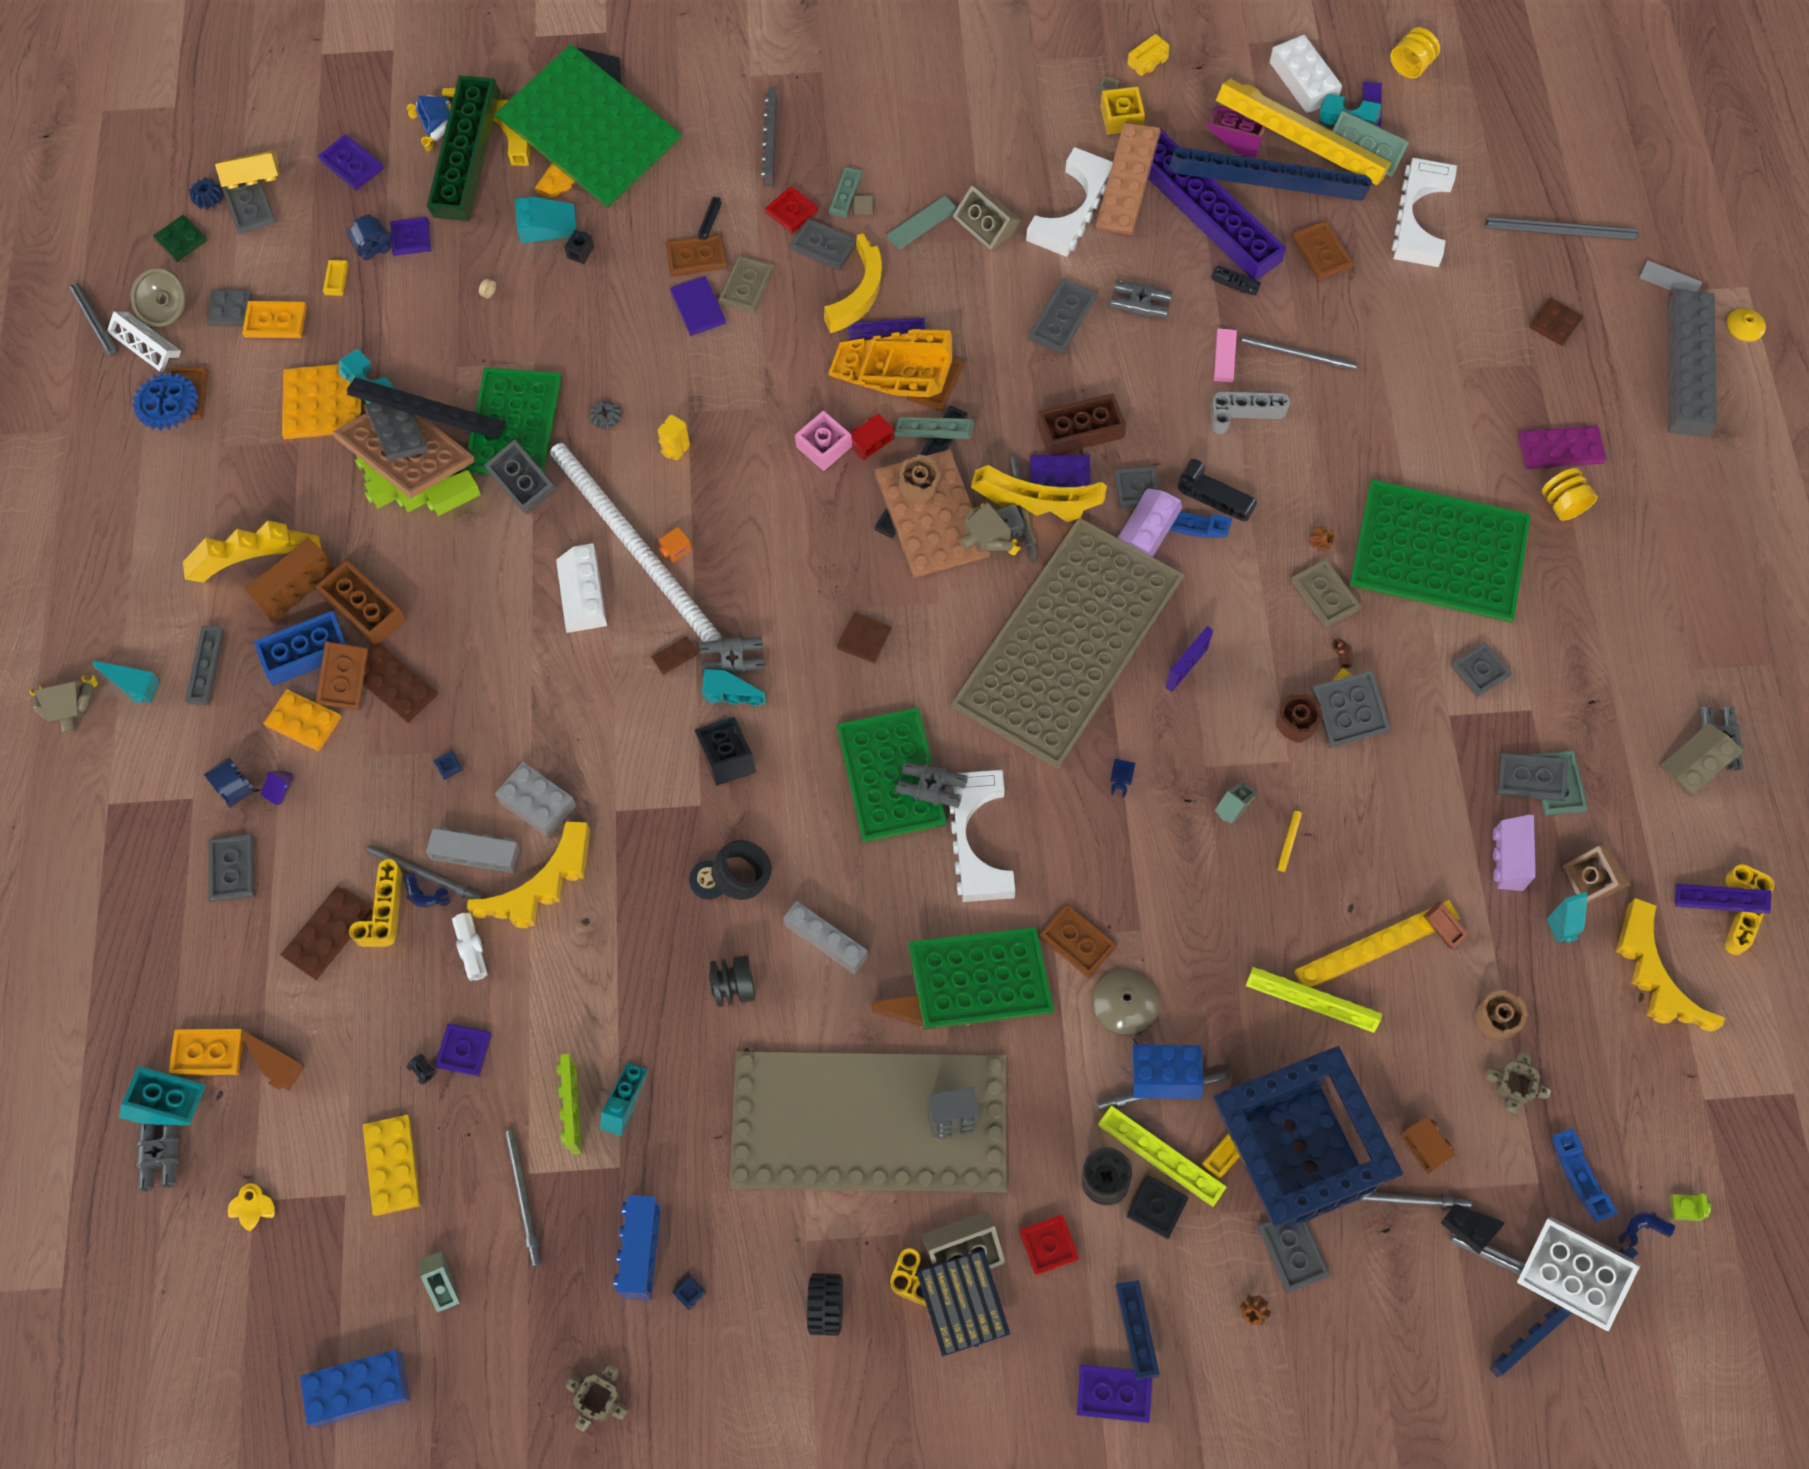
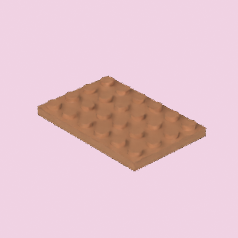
M367 413L333 431L334 438L410 499L474 462L472 454L427 419L414 414L412 416L427 445L428 452L392 461L387 460Z
M950 450L928 455V457L936 462V466L940 471L937 492L925 503L910 501L900 494L898 480L903 462L875 469L874 472L913 578L990 557V551L980 552L975 545L965 550L960 544L959 540L966 535L964 532L965 518L969 509L973 507Z

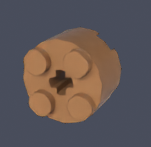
M917 455V457L910 458L909 460L907 458L901 465L898 486L900 494L910 501L928 502L937 492L940 471L936 466V462L924 455Z
M1499 990L1489 994L1475 1012L1476 1023L1480 1031L1486 1038L1497 1041L1507 1040L1517 1034L1522 1029L1528 1016L1523 1000L1519 996L1516 997L1508 993L1507 990Z

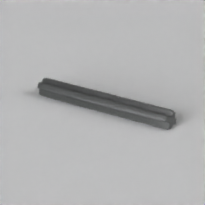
M78 283L70 285L69 289L109 356L116 354L117 349L81 286Z

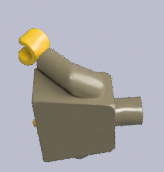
M988 502L986 504L982 503L979 507L969 509L964 521V532L966 535L959 540L965 550L975 545L980 552L1008 551L1011 555L1018 553L1021 547L1015 546L1017 540L1009 541L1011 529Z
M86 675L82 676L83 685L82 682L74 681L48 688L39 686V690L35 691L33 689L29 690L33 696V710L48 722H60L62 733L74 731L73 719L84 716V711L89 704L93 688L98 684L95 675H92V679L89 681Z

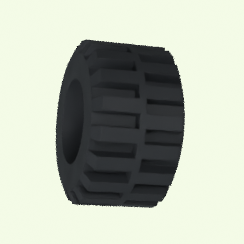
M812 1273L808 1283L807 1330L810 1335L839 1336L842 1330L843 1278L841 1274Z

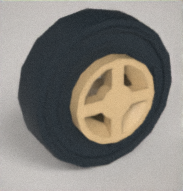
M710 860L700 862L694 866L689 877L690 887L694 894L707 900L715 899L723 894L713 881L711 872L713 861Z

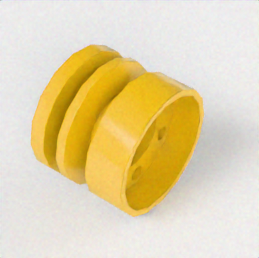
M1421 27L1413 28L1393 48L1390 54L1391 63L1395 70L1404 77L1410 79L1417 78L1438 57L1440 44L1435 35L1429 30Z
M1571 468L1561 472L1549 480L1542 488L1543 496L1547 498L1549 504H1554L1553 511L1561 521L1577 517L1588 510L1598 499L1593 488L1588 484L1585 485L1586 478L1582 476L1579 468Z

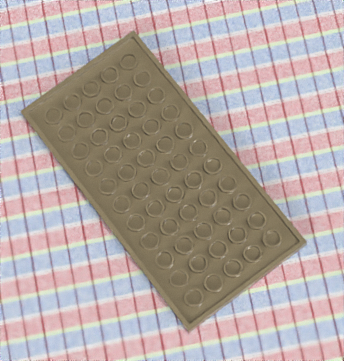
M1078 518L951 703V708L1059 769L1183 581L1185 575L1087 521Z
M736 1052L729 1189L1006 1194V1055ZM974 1087L979 1109L978 1129L969 1135L954 1133L951 1134L952 1137L947 1139L933 1137L928 1115V1095Z

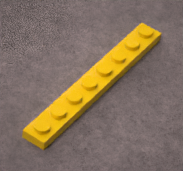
M1450 900L1443 902L1455 919L1459 921L1460 917ZM1430 909L1296 969L1294 974L1300 984L1314 988L1436 932L1423 917Z

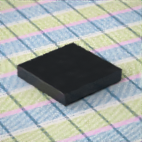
M1147 1175L1126 1218L1168 1240L1189 1197Z

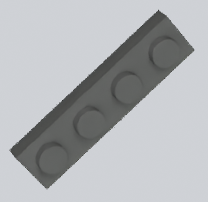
M201 627L186 697L188 704L209 705L225 631L223 627Z

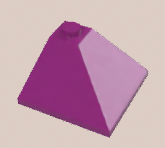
M1216 105L1207 124V128L1237 154L1249 158L1257 157L1267 127L1239 112Z

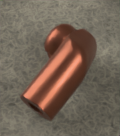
M1340 638L1334 639L1332 647L1341 657V667L1350 668L1352 648Z

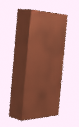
M686 636L651 658L661 674L664 675L698 655V652Z
M1442 902L1436 903L1423 916L1450 949H1454L1468 936V933Z

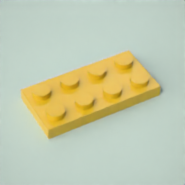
M404 1115L363 1124L373 1215L378 1216L421 1206L410 1116Z

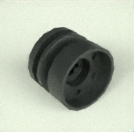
M748 954L733 957V967L728 968L725 959H721L722 969L718 970L716 960L710 961V987L718 1007L724 1006L723 996H727L728 1004L732 1005L733 994H738L741 1003L756 1001Z
M1103 1147L1093 1151L1087 1157L1083 1166L1082 1187L1085 1195L1092 1202L1104 1206L1119 1203L1127 1195L1132 1179V1166L1129 1159L1121 1151L1114 1148ZM1110 1177V1181L1102 1182V1178Z

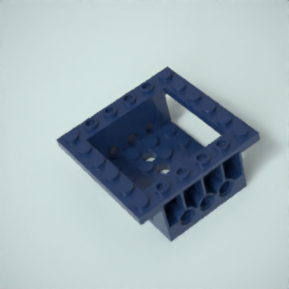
M1340 1046L1308 1057L1212 1097L1273 1228L1286 1224L1287 1229L1298 1226L1370 1196L1380 1184L1403 1175V1171ZM1327 1077H1330L1371 1159L1366 1163L1359 1165L1321 1088ZM1287 1120L1292 1121L1296 1129L1294 1131H1287L1283 1126V1122ZM1300 1141L1304 1143L1306 1150L1302 1153L1297 1152L1293 1147L1294 1142ZM1307 1162L1314 1164L1316 1172L1313 1174L1307 1173L1304 1170V1164Z

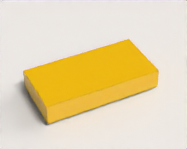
M328 260L323 288L324 295L344 296L349 267L347 260Z
M1229 1133L1201 1164L1218 1181L1240 1157Z

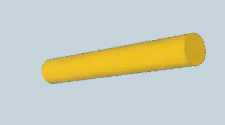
M1300 811L1293 812L1277 867L1278 871H1286L1302 815Z

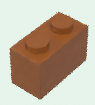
M1428 1116L1406 1129L1400 1135L1427 1174L1455 1156L1451 1143L1446 1139L1444 1140L1439 1133L1438 1125L1433 1120H1430Z

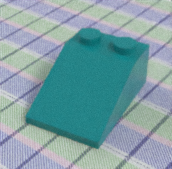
M539 197L515 199L517 230L521 243L571 237L574 230H577L574 204Z
M138 1066L121 1103L119 1118L140 1124L190 1125L206 1085Z

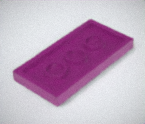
M1598 425L1520 431L1518 434L1526 469L1604 464L1607 460Z

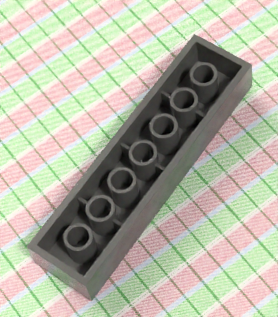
M1675 289L1667 302L1668 433L1709 437L1717 425L1715 293Z

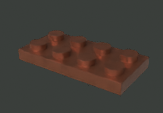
M380 643L368 652L363 686L405 722L409 723L438 695L431 686Z
M336 886L280 955L316 981L351 939L349 935L351 925L355 922L365 921L373 911L348 892Z

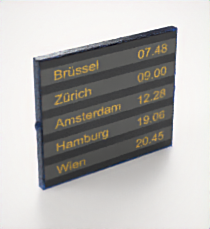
M984 1250L954 1260L949 1259L947 1262L916 1271L942 1357L1011 1335Z

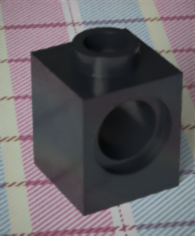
M574 230L564 246L567 259L585 264L594 249L592 236L586 232Z

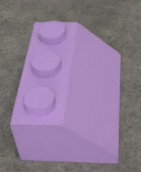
M1147 488L1118 539L1153 557L1183 508L1181 500L1164 491Z
M1534 815L1501 820L1498 826L1494 828L1493 840H1496V848H1494L1493 859L1497 865V868L1494 870V881H1497V889L1524 891L1536 877Z

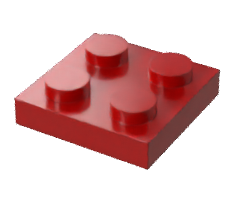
M792 186L765 208L767 215L791 233H794L808 218L810 219L818 212V206Z
M1063 1214L1019 1230L1035 1276L1079 1261L1078 1253Z

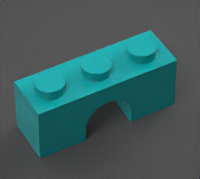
M1327 94L1320 109V123L1335 126L1342 110H1345L1377 125L1380 119L1381 104L1363 101L1358 109L1347 110L1345 109V97Z
M359 349L339 360L338 372L349 383L356 377L396 389L385 376L378 380H369L365 377L370 373L371 362Z

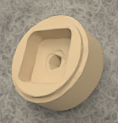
M489 278L483 280L479 287V294L486 299L490 298L496 290V282Z

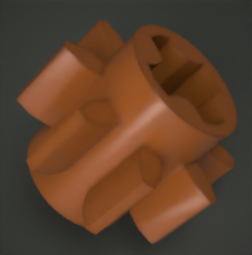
M1318 526L1310 534L1309 542L1312 547H1317V552L1326 551V549H1331V546L1334 544L1335 535L1332 530H1327V526Z
M1248 1295L1246 1300L1242 1301L1239 1308L1244 1311L1241 1318L1245 1319L1250 1325L1259 1323L1262 1326L1265 1319H1268L1271 1313L1267 1309L1269 1302L1265 1301L1260 1295L1253 1297Z

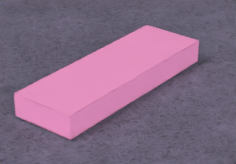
M1217 329L1213 381L1233 383L1237 330Z

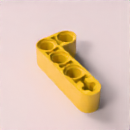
M385 859L378 866L372 921L355 922L349 929V935L359 946L387 947L395 942L403 874L400 867L392 859ZM392 889L389 895L384 896L386 890ZM385 910H390L387 916H382ZM365 930V935L358 938V934ZM387 930V935L385 937L380 938L379 936L381 932Z
M1744 864L1737 865L1725 878L1726 884L1730 888L1762 890L1758 887L1757 884L1763 887V890H1771V894L1775 885L1774 880L1770 876ZM1736 874L1740 875L1741 878H1742V880H1740V879L1736 876ZM1736 912L1725 941V948L1730 954L1740 955L1751 947L1764 913ZM1743 921H1746L1749 924V927H1747L1743 923Z
M905 1249L901 1252L891 1276V1289L898 1296L928 1307L926 1299L920 1298L916 1294L917 1289L922 1287L919 1277L916 1276L920 1267V1255L914 1249ZM908 1255H912L916 1258V1263L909 1267L903 1263V1259ZM900 1277L905 1278L908 1285L904 1289H898L894 1285L896 1279Z

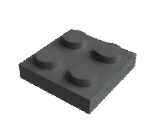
M212 290L207 318L208 325L243 326L247 303L252 300L251 291Z
M1154 466L1118 469L1114 472L1119 508L1136 507L1147 488L1158 490Z
M1486 642L1451 665L1477 698L1512 675L1511 671Z

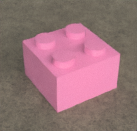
M822 411L795 434L796 448L823 471L852 447L851 434L825 411Z

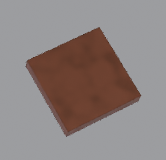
M854 612L837 644V649L875 664L892 627Z

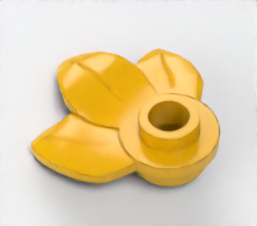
M249 1183L244 1185L240 1189L239 1195L231 1200L228 1206L229 1218L239 1216L241 1225L246 1230L251 1231L257 1225L260 1216L266 1218H273L275 1216L274 1202L269 1196L263 1194L259 1185ZM248 1191H251L254 1195L252 1200L246 1196Z

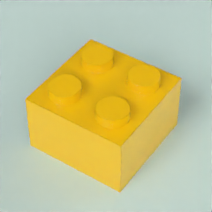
M1138 87L1102 91L1100 107L1107 135L1121 133L1124 123L1144 126L1145 113Z

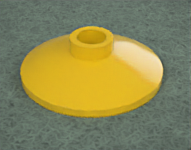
M1736 309L1729 314L1726 320V326L1730 334L1742 341L1751 342L1758 340L1766 330L1765 320L1752 309Z

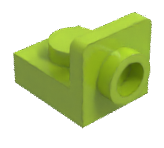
M1673 1194L1670 1196L1672 1219L1701 1221L1709 1217L1711 1205L1709 1200H1707L1706 1194Z

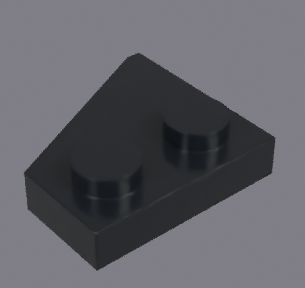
M1455 1205L1441 1221L1443 1226L1478 1254L1483 1251L1505 1224L1501 1220Z

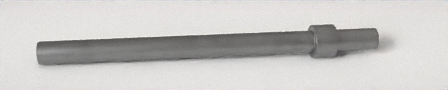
M1244 335L1241 341L1243 344L1331 364L1335 368L1343 367L1355 370L1357 365L1356 362L1344 360L1340 356L1335 355L1331 357Z
M1011 456L1013 476L1022 480L1018 456ZM1019 505L1021 517L1025 523V548L1028 549L1030 562H1037L1036 537L1033 536L1029 511Z
M369 845L366 852L382 860L392 859L400 868L447 888L461 898L483 899V895L470 890L467 885L452 882L372 845Z
M1228 1070L1203 1076L1204 1085L1230 1079ZM1133 1093L1114 1094L1112 1098L1097 1101V1107L1099 1110L1110 1108V1106L1120 1108L1126 1106L1127 1103L1148 1098H1133Z
M509 1130L505 1134L526 1234L525 1246L526 1250H529L532 1267H538L541 1265L538 1247H540L539 1238L535 1235L515 1131Z
M1374 1192L1372 1195L1358 1200L1441 1206L1442 1209L1450 1210L1455 1205L1471 1208V1199L1453 1198L1452 1195L1434 1197Z

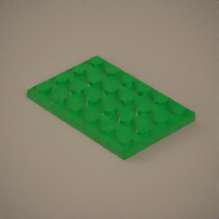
M484 368L475 412L505 421L506 428L499 439L471 432L467 451L474 456V462L464 468L465 471L491 474L484 465L515 439L545 473L562 381L561 373Z
M919 707L836 724L863 843L947 826L942 804L935 806L933 803L921 800L916 801L912 796L896 793L897 785L900 786L898 784L899 780L917 784L920 781L919 777L903 774V767L907 766L905 765L906 761L920 765L929 763L933 766Z
M1036 927L909 941L907 944L923 1030L1047 1015L1054 1012Z

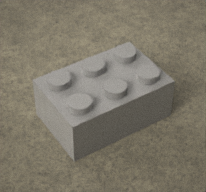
M524 762L518 766L495 793L500 804L548 838L576 807L572 796Z

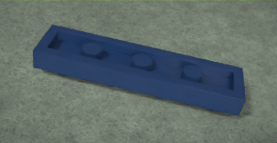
M1137 1280L1117 1283L1115 1289L1135 1381L1157 1378L1160 1376L1140 1282Z

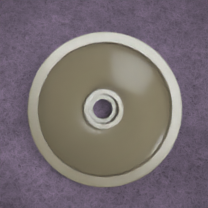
M157 268L143 272L135 280L131 289V305L136 316L145 324L154 327H166L176 322L184 311L186 304L185 289L179 278L172 272Z
M1116 970L1105 975L1096 985L1092 996V1007L1097 1020L1107 1030L1119 1035H1134L1146 1030L1155 1020L1159 1009V997L1153 983L1143 974L1133 970ZM1129 995L1131 1000L1125 1001L1123 996Z

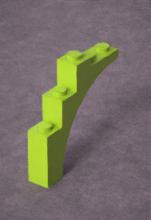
M358 456L354 460L359 470L364 469L366 472L363 474L367 482L364 484L367 492L364 494L370 504L374 502L377 509L396 500L400 508L404 506L407 512L427 504L430 511L434 510L437 516H440L481 495L476 482L470 472L466 470L457 475L447 477L410 499Z

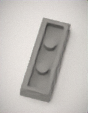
M1648 260L1639 277L1642 280L1673 292L1675 289L1699 291L1702 281Z

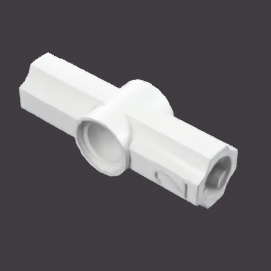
M470 913L458 914L452 918L458 939L456 941L457 949L461 959L464 961L468 979L470 981H477L488 975L482 955L484 953L479 935L476 933L472 915Z

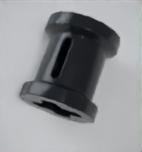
M423 1054L415 1056L407 1065V1069L413 1071L419 1078L418 1082L420 1084L427 1083L437 1073L435 1068H431L427 1064Z

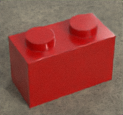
M880 413L875 417H870L863 425L850 431L852 439L851 448L863 461L894 440V429Z

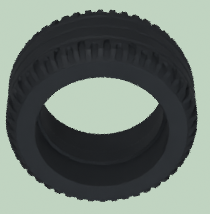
M736 840L726 844L719 851L712 863L711 872L715 885L722 893L732 899L747 900L758 895L770 879L772 868L768 855L761 847L751 841ZM738 857L748 861L755 870L756 881L744 883L735 879L727 868V859Z

